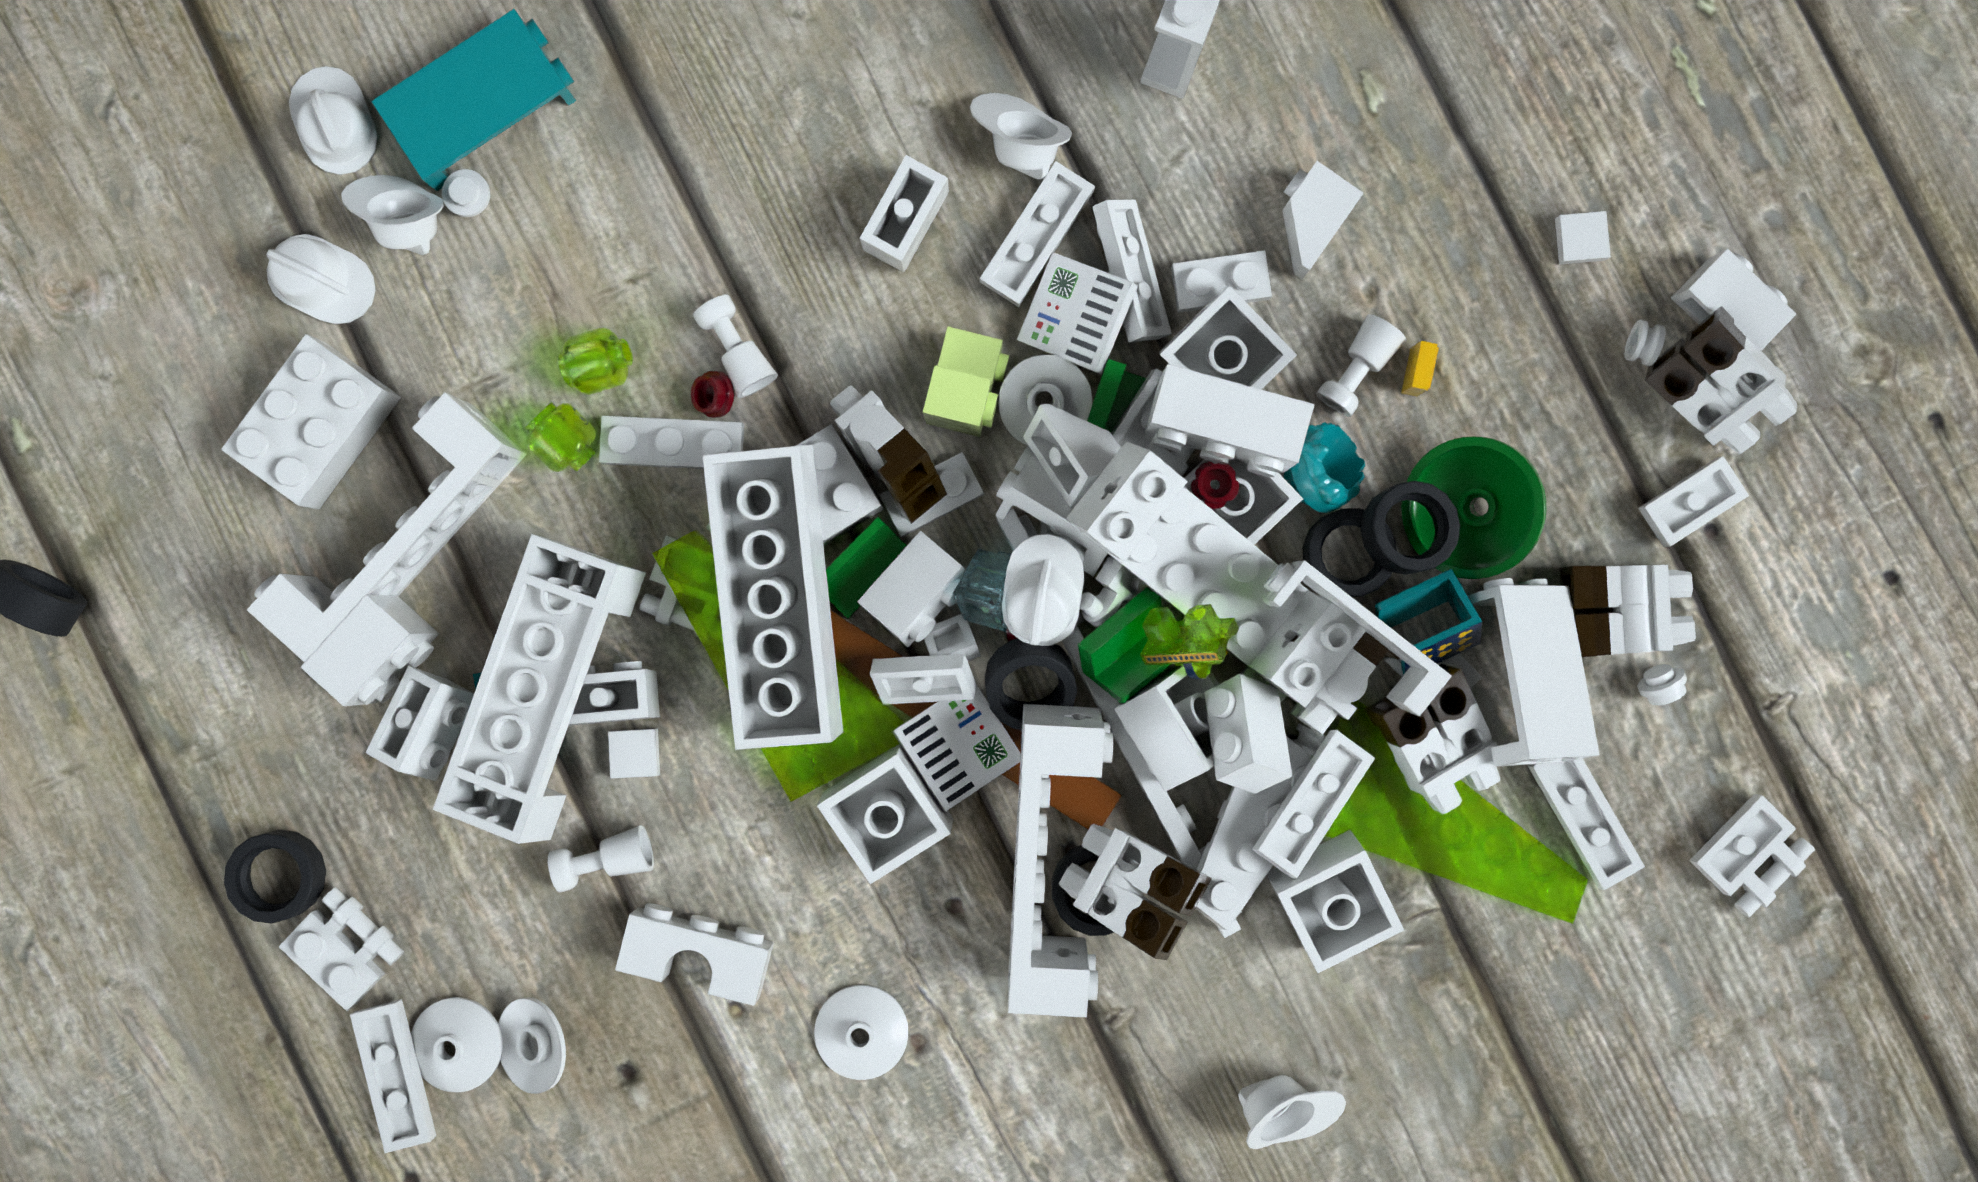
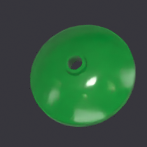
M1480 436L1461 437L1446 441L1425 454L1415 465L1406 481H1419L1434 485L1447 494L1457 509L1460 523L1458 544L1450 557L1435 568L1442 573L1452 569L1457 578L1483 579L1504 573L1518 565L1530 554L1543 531L1547 506L1542 481L1530 461L1521 452L1505 442ZM1478 498H1483L1488 503V511L1484 515H1480L1475 511L1474 504ZM1405 500L1401 504L1404 529L1413 548L1421 555L1433 543L1435 534L1433 519L1423 505L1416 501Z

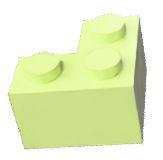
M947 326L938 366L934 365L923 409L926 424L977 437L981 436L983 426L992 428L998 404V394L992 393L994 380L1003 382L1009 360V355L1001 353L1003 340Z

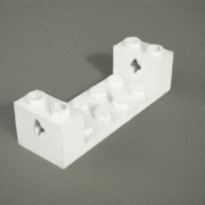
M444 392L441 397L435 396L431 398L420 409L418 413L420 420L412 429L455 468L451 472L449 470L444 471L431 483L428 488V492L431 494L419 508L414 506L399 518L395 525L398 531L386 544L381 542L367 553L363 559V564L366 566L354 579H346L332 592L317 577L279 574L278 576L273 575L266 579L255 591L254 596L257 599L247 611L303 662H306L366 594L399 596L527 455L525 451L474 405Z
M1126 441L1070 512L1066 520L1274 688L1306 708L1366 630L1332 601L1309 591L1301 583L1281 607L1268 605L1263 599L1269 590L1263 585L1279 565L1184 486L1188 481L1151 450ZM1297 635L1298 638L1293 642L1292 639Z
M531 534L433 810L518 844L551 840L566 795L547 788L550 775L608 613L631 616L646 572L559 541Z
M1023 704L1008 971V1013L1087 1017L1088 1000H1097L1098 971H1095L1096 956L1095 954L1087 953L1086 938L1042 935L1041 906L1034 905V903H1044V860L1037 859V855H1047V813H1040V808H1049L1051 778H1049V775L1102 778L1103 762L1112 763L1113 733H1110V723L1103 722L1100 708Z

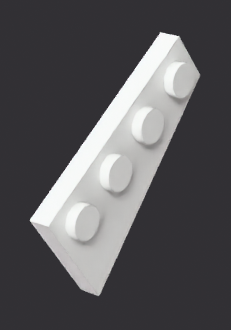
M1287 736L1292 777L1256 794L1232 786L1227 800H1224L1217 817L1219 821L1210 842H1207L1196 869L1212 878L1196 910L1223 930L1229 929L1272 868L1273 864L1253 851L1252 848L1312 759L1310 754L1305 753V750Z

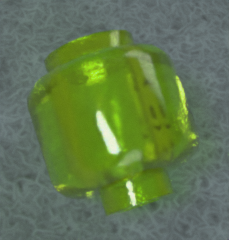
M597 328L569 337L563 345V352H560L558 355V366L565 383L571 388L575 387L576 390L585 395L595 394L623 385L628 377L629 366L633 364V355L628 342L623 338L619 339L608 328Z
M550 402L524 427L529 432L525 440L526 446L553 472L563 471L568 466L576 472L596 453L590 447L597 435L595 428L569 403H562L556 407Z

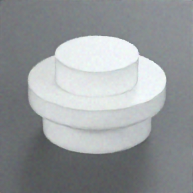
M462 169L453 172L447 177L442 187V198L446 207L454 214L461 217H473L480 214L487 207L490 200V188L487 181L479 173L469 169Z
M1662 664L1648 669L1643 674L1644 678L1637 685L1640 695L1647 697L1650 704L1665 705L1685 695L1687 690L1684 684L1687 681V677L1683 669L1672 668L1669 664Z

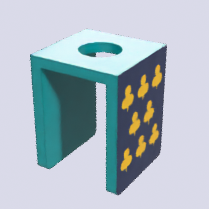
M1452 569L1375 605L1376 617L1392 628L1445 602H1449L1460 624L1413 645L1436 664L1481 644L1482 620ZM1401 659V669L1403 674H1405L1410 666Z

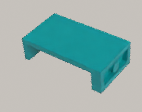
M513 9L371 102L422 180L434 190L439 191L449 176L445 169L557 96L561 95L568 106L574 103L576 99L567 87L574 83L573 78L558 57L550 61L542 48L549 44L534 19L532 18L525 23L517 11Z

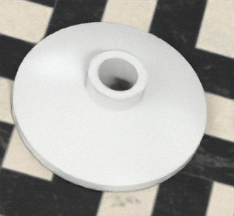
M1043 354L1024 359L1009 371L1002 382L998 397L1000 417L1009 433L1027 446L1028 444L1023 436L1039 408L1035 404V398L1040 392L1046 391L1052 395L1050 405L1085 421L1088 419L1092 407V392L1088 380L1076 365L1062 357Z
M871 985L845 987L834 993L820 1009L814 1029L815 1043L823 1061L839 1075L855 1080L876 1078L892 1069L905 1051L908 1040L906 1015L898 1001L888 992ZM857 1028L866 1030L869 1034V1040L863 1044L856 1043L852 1039V1031Z
M450 997L435 1002L420 1014L411 1032L421 1076L429 1084L443 1091L465 1092L480 1086L493 1075L501 1060L503 1039L498 1022L487 1008L468 998ZM445 1041H449L455 1046L456 1052L454 1056H450L445 1051Z
M530 997L517 999L504 1009L498 1023L503 1039L501 1063L510 1080L518 1088L531 1094L543 1093L553 1088L562 1076L566 1060L564 1035L556 1016L543 1002Z

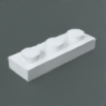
M1055 161L981 275L980 283L1019 307L1048 263L1052 252H1055L1089 200L1095 186Z
M1105 200L1092 206L1109 274L1138 285L1122 324L1126 331L1128 342L1158 340L1172 334L1136 200Z
M601 416L599 463L704 469L702 455L743 451L744 424L742 422Z
M1330 730L1252 850L1290 878H1298L1375 758L1338 730Z
M1583 759L1564 763L1527 765L1599 889L1606 890L1645 867Z
M402 999L357 1010L350 1014L384 1153L431 1142L436 1137V1132Z

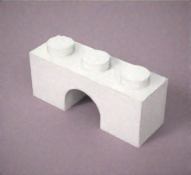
M652 903L645 904V908L638 907L629 914L615 968L616 971L662 982L670 974L675 954L684 950H692L702 954L710 963L712 979L708 991L709 995L752 1006L756 1004L761 995L774 942L764 939L765 934L763 932L748 927H737L736 932L718 928L719 921L706 916L692 915L690 920L672 916L673 909Z

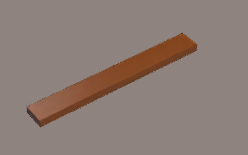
M831 611L837 671L880 697L870 676L873 659L904 656ZM937 702L891 705L913 718ZM1002 723L1021 753L1022 731ZM1020 762L1001 774L1019 785ZM1049 775V778H1051L1050 806L1088 830L1092 824L1103 826L1122 796L1119 792L1095 777Z

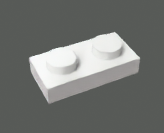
M1265 250L1173 263L1171 266L1178 313L1202 310L1226 285L1231 286L1246 303L1265 301L1272 297Z
M963 452L934 466L947 495L912 524L899 511L889 491L880 494L901 537L984 495Z
M1724 456L1713 459L1638 509L1663 547H1670L1748 497L1749 494Z
M965 653L873 659L870 676L883 705L974 700L976 682Z

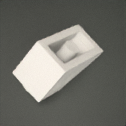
M1316 161L1309 173L1299 169L1284 191L1285 194L1291 197L1282 211L1293 272L1301 280L1312 268L1363 195L1362 191L1319 161Z
M1050 404L1039 406L1023 436L1070 509L1078 504L1121 449L1109 431Z

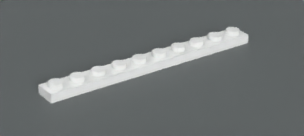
M1014 509L1010 510L1004 521L998 517L996 519L1013 551L1022 541L1038 535L1028 516L1025 514L1018 518ZM1079 611L1074 634H1069L1062 642L1094 702L1100 708L1105 722L1110 723V731L1113 733V737L1182 863L1197 869L1206 846L1198 850L1190 833L1197 828L1186 807L1182 804L1175 808L1167 791L1163 790L1157 778L1150 772L1146 760L1132 737L1124 730L1121 719L1114 710L1122 703L1118 702L1082 671L1077 644L1084 638L1077 625L1084 622V619ZM1236 919L1228 930H1223L1216 925L1224 938L1241 930Z

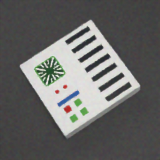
M1052 252L1017 340L1102 374L1138 285Z
M977 684L974 700L938 701L892 731L943 812H946L1020 762V751L1002 723L990 710L989 703Z

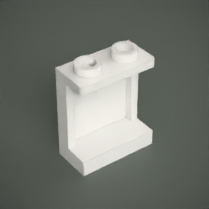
M1027 446L1014 468L1020 472L1019 475L1010 471L996 494L1003 502L995 516L1004 521L1013 505L1017 506L1086 547L1087 550L1083 555L1084 571L1094 576L1106 557L1107 552L1066 520L1074 508H1069L1030 447Z

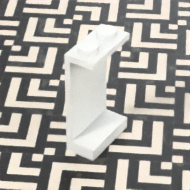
M1165 0L1154 29L1159 33L1140 83L1176 97L1184 98L1220 0Z
M1305 560L1294 561L1291 565L1288 562L1285 565L1281 563L1263 585L1269 590L1263 601L1270 606L1281 607L1301 581L1323 598L1332 601L1362 626L1367 633L1410 666L1386 697L1400 709L1420 716L1452 676Z
M1511 578L1485 582L1483 584V591L1468 595V598L1473 606H1496L1519 736L1518 742L1491 747L1494 767L1564 763L1600 755L1569 586H1548L1547 579L1528 580L1518 585H1514Z

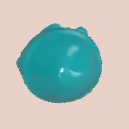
M1326 422L1316 426L1309 425L1299 463L1285 471L1283 478L1303 498L1302 503L1318 512L1327 513L1344 506L1360 493L1359 485L1365 478L1364 473L1361 472L1365 467V461L1358 456L1356 444L1339 425Z

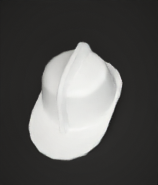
M325 66L312 69L302 75L291 90L289 108L291 118L305 152L315 165L326 172L343 175L358 171L367 165L374 155L378 139L375 123L360 87L351 75L339 68Z
M1000 93L981 94L974 98L970 105L972 116L982 126L992 132L995 154L999 162L1035 179L1046 177L1049 167L1056 157L1059 145L1068 142L1072 136L1068 126L1052 119L1034 105L1018 97Z
M390 175L364 177L355 180L345 187L341 193L343 205L367 222L376 241L380 245L389 249H406L420 255L429 253L430 240L433 239L437 232V214L444 207L442 198L429 193L409 180Z
M308 234L291 236L281 242L275 250L269 249L266 254L269 259L267 266L268 284L274 295L285 304L318 320L332 324L351 323L362 317L373 303L376 291L374 276L367 264L353 253L322 238Z
M1053 534L1034 535L1022 541L1011 554L1006 571L1002 612L1003 620L1009 631L1022 642L1030 643L1031 645L1051 646L1063 641L1075 628L1079 617L1084 583V567L1077 549L1066 539Z
M1286 1075L1275 1076L1246 1086L1238 1094L1239 1101L1243 1107V1114L1251 1128L1248 1132L1246 1143L1252 1149H1260L1275 1143L1313 1136L1337 1121L1344 1112L1346 1101L1341 1093L1336 1091L1308 1092L1293 1078Z

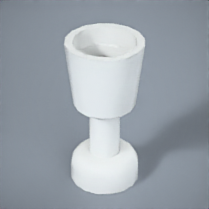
M724 294L701 305L693 313V317L702 329H714L727 351L722 356L721 361L733 384L737 397L744 398L765 388L777 378L778 374L753 341L743 342L730 321L735 314L736 307L730 296Z
M1368 314L1348 350V354L1353 361L1338 383L1331 380L1323 383L1316 393L1317 397L1338 413L1351 417L1359 404L1358 398L1353 392L1369 370L1379 372L1407 340L1404 334L1386 320Z
M640 825L604 839L600 842L599 851L574 857L572 852L564 848L549 852L548 869L555 889L559 893L573 889L578 883L579 875L604 869L610 877L652 871L654 857L645 828Z

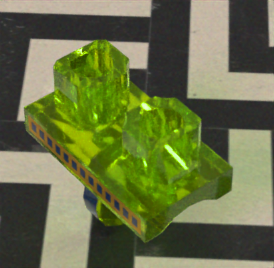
M1211 604L1196 605L1189 609L1183 621H1176L1168 607L1153 608L1142 624L1148 641L1140 655L1145 665L1175 664V666H1184L1190 678L1204 679L1209 675L1212 665L1221 664L1224 661L1228 641L1231 636L1237 634L1239 627L1234 618H1219Z

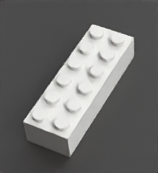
M813 444L702 455L735 750L830 743L843 733Z

